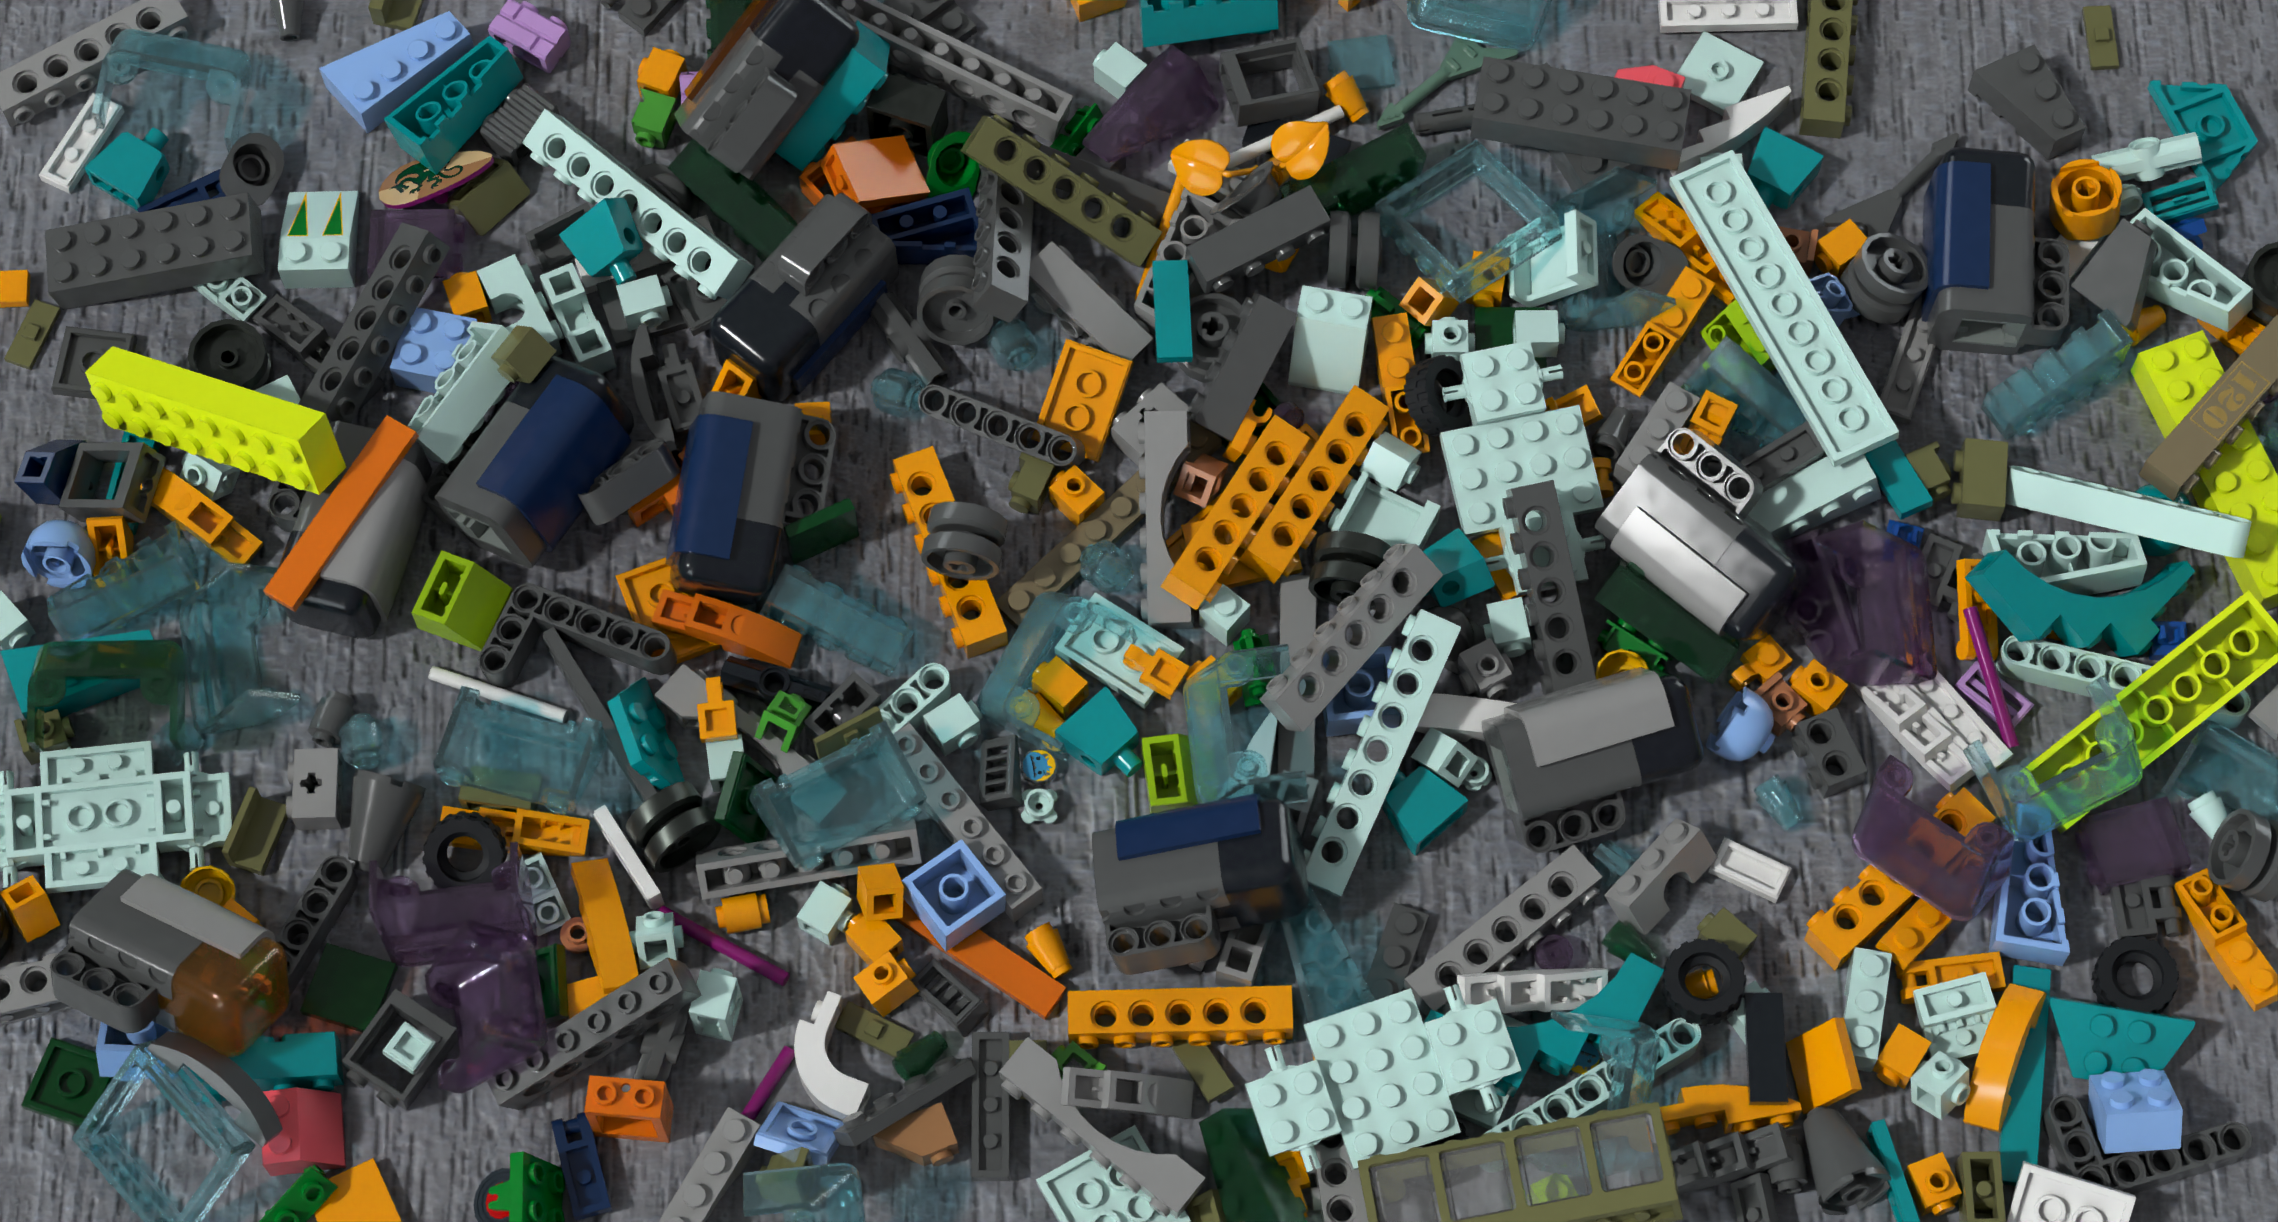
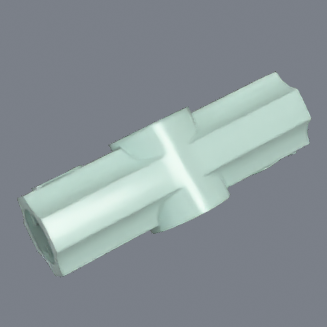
M2196 132L2161 140L2156 137L2140 138L2132 141L2126 148L2092 155V159L2099 161V165L2108 170L2110 167L2115 170L2121 181L2130 179L2152 181L2162 177L2165 171L2202 163V154Z

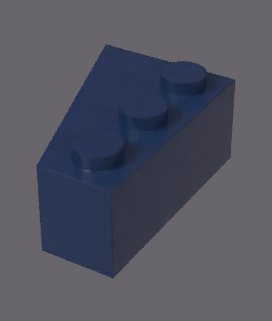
M969 187L871 214L873 225L878 227L894 243L898 264L929 265L935 259L947 255H967L974 258L976 253L977 241L974 240V236L978 228V217L976 216V208Z

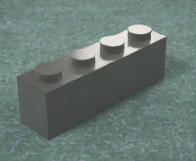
M1311 185L1187 246L1185 260H1188V266L1205 295L1214 290L1217 293L1231 287L1234 284V280L1244 275L1247 277L1254 276L1261 272L1266 264L1276 259L1279 262L1284 261L1294 255L1296 249L1306 244L1313 246L1323 241L1329 233L1331 219Z
M1254 294L1252 299L1247 297L1238 312L1241 320L1236 330L1230 329L1222 342L1221 348L1225 349L1221 359L1219 362L1214 360L1205 375V380L1209 381L1202 394L1198 392L1194 396L1188 411L1192 413L1190 421L1225 440L1232 441L1298 314L1261 294Z

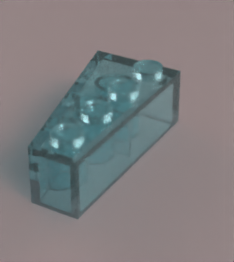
M2108 308L2097 315V324L2088 331L2081 326L2070 334L2071 338L2062 345L2061 350L2057 352L2053 347L2050 348L2033 363L2032 367L2034 369L2030 371L2027 367H2023L1986 394L1981 409L2005 440L2010 439L2016 434L2019 437L2026 435L2036 426V422L2045 416L2047 419L2055 417L2065 408V404L2075 399L2076 402L2083 400L2093 391L2094 386L2102 381L2104 384H2108L2122 373L2121 367L2133 340Z

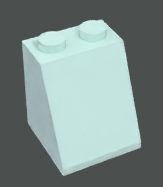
M1302 285L1297 310L1298 315L1295 322L1288 385L1348 395L1354 385L1359 387L1369 338L1373 297Z

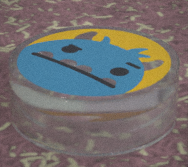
M1037 748L1030 750L1022 758L1021 773L1028 784L1035 787H1043L1049 785L1056 778L1058 771L1057 761L1050 751Z
M1585 1041L1568 1073L1573 1078L1581 1076L1601 1063L1600 1051L1593 1046L1592 1042Z

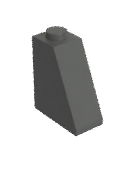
M2123 218L2074 280L2071 287L2133 333L2138 325L2158 244L2150 237L2154 231L2141 221L2136 219L2132 224Z

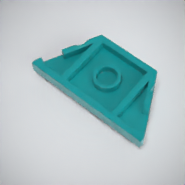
M2161 80L2150 81L2147 89L2172 134L2179 136L2196 132L2202 154V163L2191 165L2197 177L2210 173L2216 193L2258 143V139L2226 84L2209 83L2207 85H2200L2196 82H2182L2180 86L2161 85Z
M642 677L610 699L607 704L630 766L640 775L645 776L660 791L665 787L677 782H684L685 780L677 761V749L673 742L669 740L665 729L666 719L656 705L647 678Z
M2049 996L2048 1000L2058 1029L2059 1038L2066 1054L2070 1073L2074 1078L2089 1080V1075L2103 1074L2108 1071L2127 1073L2140 1072L2143 1069L2163 1070L2195 1027V1021L2192 1019Z

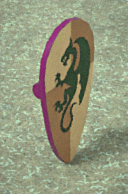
M483 151L457 152L437 175L417 160L399 167L384 180L379 189V199L387 208L392 209L411 207L434 198L436 203L444 204L448 200L450 190L480 175L494 163V157L491 153Z

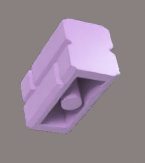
M507 0L500 10V14L496 15L488 28L489 35L507 47L511 54L548 74L555 68L559 58L563 57L571 43L568 28L562 20L551 16L549 19L539 14L538 9L527 1H522L520 4L515 0Z

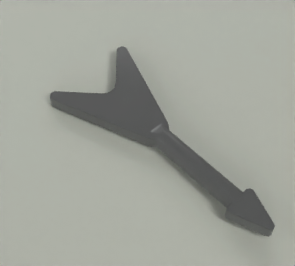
M1954 133L1934 142L1931 147L1932 151L1893 189L1886 190L1825 217L1823 225L1825 227H1838L1850 218L1856 226H1861L1866 230L1867 238L1877 233H1888L1900 207L1901 200L1940 163L1947 151L1955 148L1959 134Z

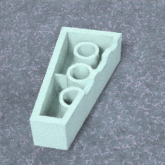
M1987 529L1982 547L1983 556L1987 553L2007 550L2025 569L2046 583L2070 593L2086 596L2140 586L2148 564L2138 535L2130 533L2089 532V535H2070L2069 531H2055V534L2051 535L2033 534V530H2018L2017 534L2000 533V529Z

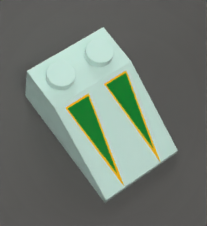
M359 191L289 192L279 239L278 272L285 289L355 287Z

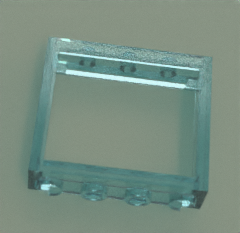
M1474 140L1375 203L1376 211L1380 213V227L1382 228L1383 235L1385 237L1390 236L1404 256L1410 255L1424 275L1430 274L1436 280L1440 290L1443 293L1447 291L1459 303L1464 302L1562 239L1558 214L1477 140ZM1475 174L1518 214L1527 225L1457 269L1405 217Z
M155 1040L138 1044L134 1047L80 1125L72 1140L143 1222H202L256 1145L245 1132L233 1123L232 1117L187 1066L174 1073L147 1050L148 1046ZM146 1077L151 1080L219 1158L181 1213L109 1131Z

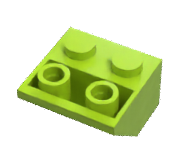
M1736 299L1699 332L1736 388H1741L1776 369Z
M441 550L411 613L418 629L481 652L513 589L475 562Z
M1178 733L1142 738V758L1150 814L1222 800L1213 741Z

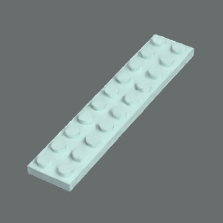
M1733 149L1670 177L1669 185L1805 419L1811 426L1833 467L1899 438V430Z

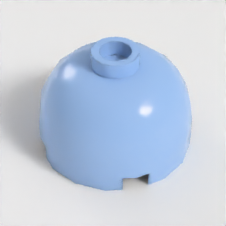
M68 520L46 521L35 528L30 534L21 554L22 564L29 574L36 578L39 573L48 578L46 584L59 588L81 587L85 584L87 578L90 579L96 565L95 549L88 537V531L77 523Z
M1746 686L1743 687V693L1738 691L1719 715L1717 722H1720L1718 727L1720 731L1717 737L1710 732L1706 747L1729 761L1740 762L1750 759L1758 751L1764 754L1775 739V735L1771 733L1774 717L1768 703Z

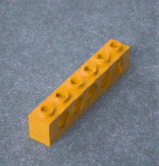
M1354 385L1238 561L1275 584L1281 574L1288 578L1299 559L1294 557L1298 548L1307 549L1317 534V531L1312 529L1317 519L1322 522L1326 520L1335 506L1330 501L1335 492L1343 494L1353 479L1348 474L1353 464L1357 467L1362 465L1370 450L1366 447V444L1371 437L1376 440L1388 425V422L1383 419L1390 409L1388 406L1358 386ZM1346 426L1356 428L1360 436L1351 435ZM1329 453L1338 455L1342 460V464L1333 462L1329 457ZM1311 481L1320 482L1324 487V491L1314 489ZM1292 508L1303 510L1307 518L1301 519L1297 517ZM1280 535L1284 537L1289 546L1279 545L1274 536Z
M1274 414L1160 587L1195 610L1199 608L1203 600L1211 603L1222 586L1217 582V579L1221 573L1228 576L1240 559L1234 553L1239 546L1246 549L1257 533L1251 527L1256 520L1263 523L1274 507L1269 502L1273 494L1279 497L1282 495L1291 481V478L1286 476L1291 467L1297 471L1307 457L1308 452L1303 450L1310 437ZM1268 457L1275 459L1279 465L1271 463ZM1250 483L1258 485L1262 491L1255 490ZM1233 509L1240 511L1245 518L1237 516ZM1215 536L1224 538L1227 544L1220 543ZM1197 562L1207 565L1210 571L1201 569Z
M933 446L893 459L894 473L889 474L895 493H902L906 501L901 506L908 525L914 523L918 534L914 535V540L920 556L924 539L929 535L926 522L928 521L930 509L935 504L955 501ZM921 487L931 490L927 495L923 496L914 493ZM926 566L932 586L939 585L943 596L938 598L942 613L945 618L951 616L955 625L950 630L957 649L964 648L969 659L1008 645L1007 629L987 579L965 580L968 582L965 587L954 588L951 586V583L958 580L957 578L939 574ZM971 610L980 613V616L973 620L963 617L967 611Z
M1965 787L1956 795L1952 792L1947 793L1935 806L1938 811L1930 818L1926 815L1922 816L1911 827L1910 831L1913 833L1904 842L1899 838L1892 843L1884 852L1886 858L1878 866L1874 862L1869 864L1858 876L1861 881L1854 888L1844 887L1833 898L1832 902L1835 905L1826 913L1822 909L1819 910L1807 922L1806 925L1809 929L1804 941L1835 971L1850 959L1855 947L1862 948L1934 882L1971 843L1974 845L1991 829L1996 817ZM1940 825H1953L1957 830V834L1950 835L1945 833ZM1924 847L1928 849L1932 857L1922 858L1918 856L1915 848ZM1893 870L1900 871L1906 877V881L1897 882L1893 880L1889 872ZM1863 895H1875L1879 899L1880 904L1876 906L1867 904L1863 899ZM1847 918L1853 922L1855 928L1843 929L1838 925L1837 919Z
M1292 985L1067 991L1069 1044L1074 1041L1082 1049H1095L1099 1047V1044H1114L1116 1048L1125 1049L1135 1047L1136 1043H1151L1153 1047L1164 1048L1172 1046L1176 1040H1188L1190 1046H1208L1211 1044V1041H1226L1228 1045L1240 1046L1247 1044L1248 1040H1263L1265 1044L1278 1045L1285 1043L1286 1039H1293ZM1218 1011L1224 1013L1228 1019L1222 1024H1214L1207 1017L1211 1013ZM1250 1011H1259L1265 1016V1019L1259 1023H1251L1245 1018V1015ZM1182 1012L1190 1017V1021L1184 1025H1176L1170 1018L1175 1013ZM1145 1013L1150 1015L1153 1021L1147 1026H1139L1134 1023L1133 1019L1136 1015ZM1108 1014L1113 1016L1116 1021L1109 1027H1102L1096 1023V1019L1101 1015Z

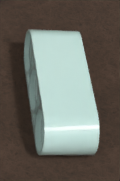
M938 663L926 664L878 706L881 711L884 727L891 731L884 737L873 736L867 739V745L871 750L882 754L881 742L909 722L916 730L924 722L923 716L950 698V676L946 667ZM931 680L943 682V685L938 689H929L925 686ZM907 703L917 706L911 713H903L899 710L902 705Z

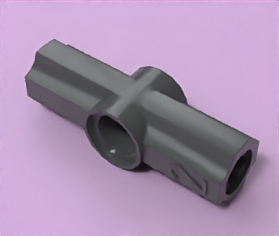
M884 292L876 301L871 311V317L886 335L890 349L901 363H907L924 388L932 384L942 386L952 375L951 369L934 348L931 337L923 332L917 319L913 320L893 292Z
M691 1003L647 1029L640 1049L642 1056L633 1079L664 1081L667 1084L673 1064L676 1065L687 1033H684L690 1019L689 1009Z

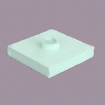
M1703 31L1677 74L1685 77L1683 88L1692 90L1691 100L1723 116L1725 107L1742 102L1761 72L1764 61Z

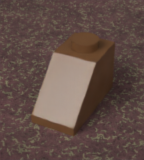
M942 1102L906 1115L872 1136L877 1147L922 1166L931 1163L933 1166L944 1165L954 1159L953 1155L959 1153L958 1142Z

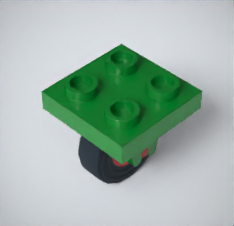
M524 1151L510 1153V1169L501 1168L491 1172L482 1180L475 1193L473 1206L477 1221L565 1222L562 1211L565 1178L562 1168Z

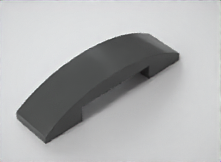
M646 323L641 324L636 331L631 353V380L634 396L640 413L655 439H664L677 464H679L678 454L682 452L679 439L676 437L670 418L659 420L647 373L660 367L654 339Z
M169 1031L148 1046L147 1050L174 1073H177L185 1066L189 1067L236 1107L241 1113L233 1123L261 1147L265 1146L282 1131L283 1128L279 1118L263 1091L240 1066L217 1049L190 1036Z

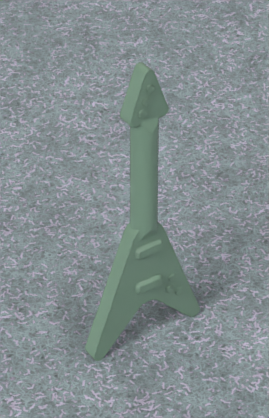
M1474 10L1471 11L1441 63L1440 69L1397 104L1389 103L1377 122V130H1383L1403 123L1407 112L1446 81H1452L1481 71L1484 56L1512 61L1517 59L1518 50L1479 46L1476 41L1478 13Z

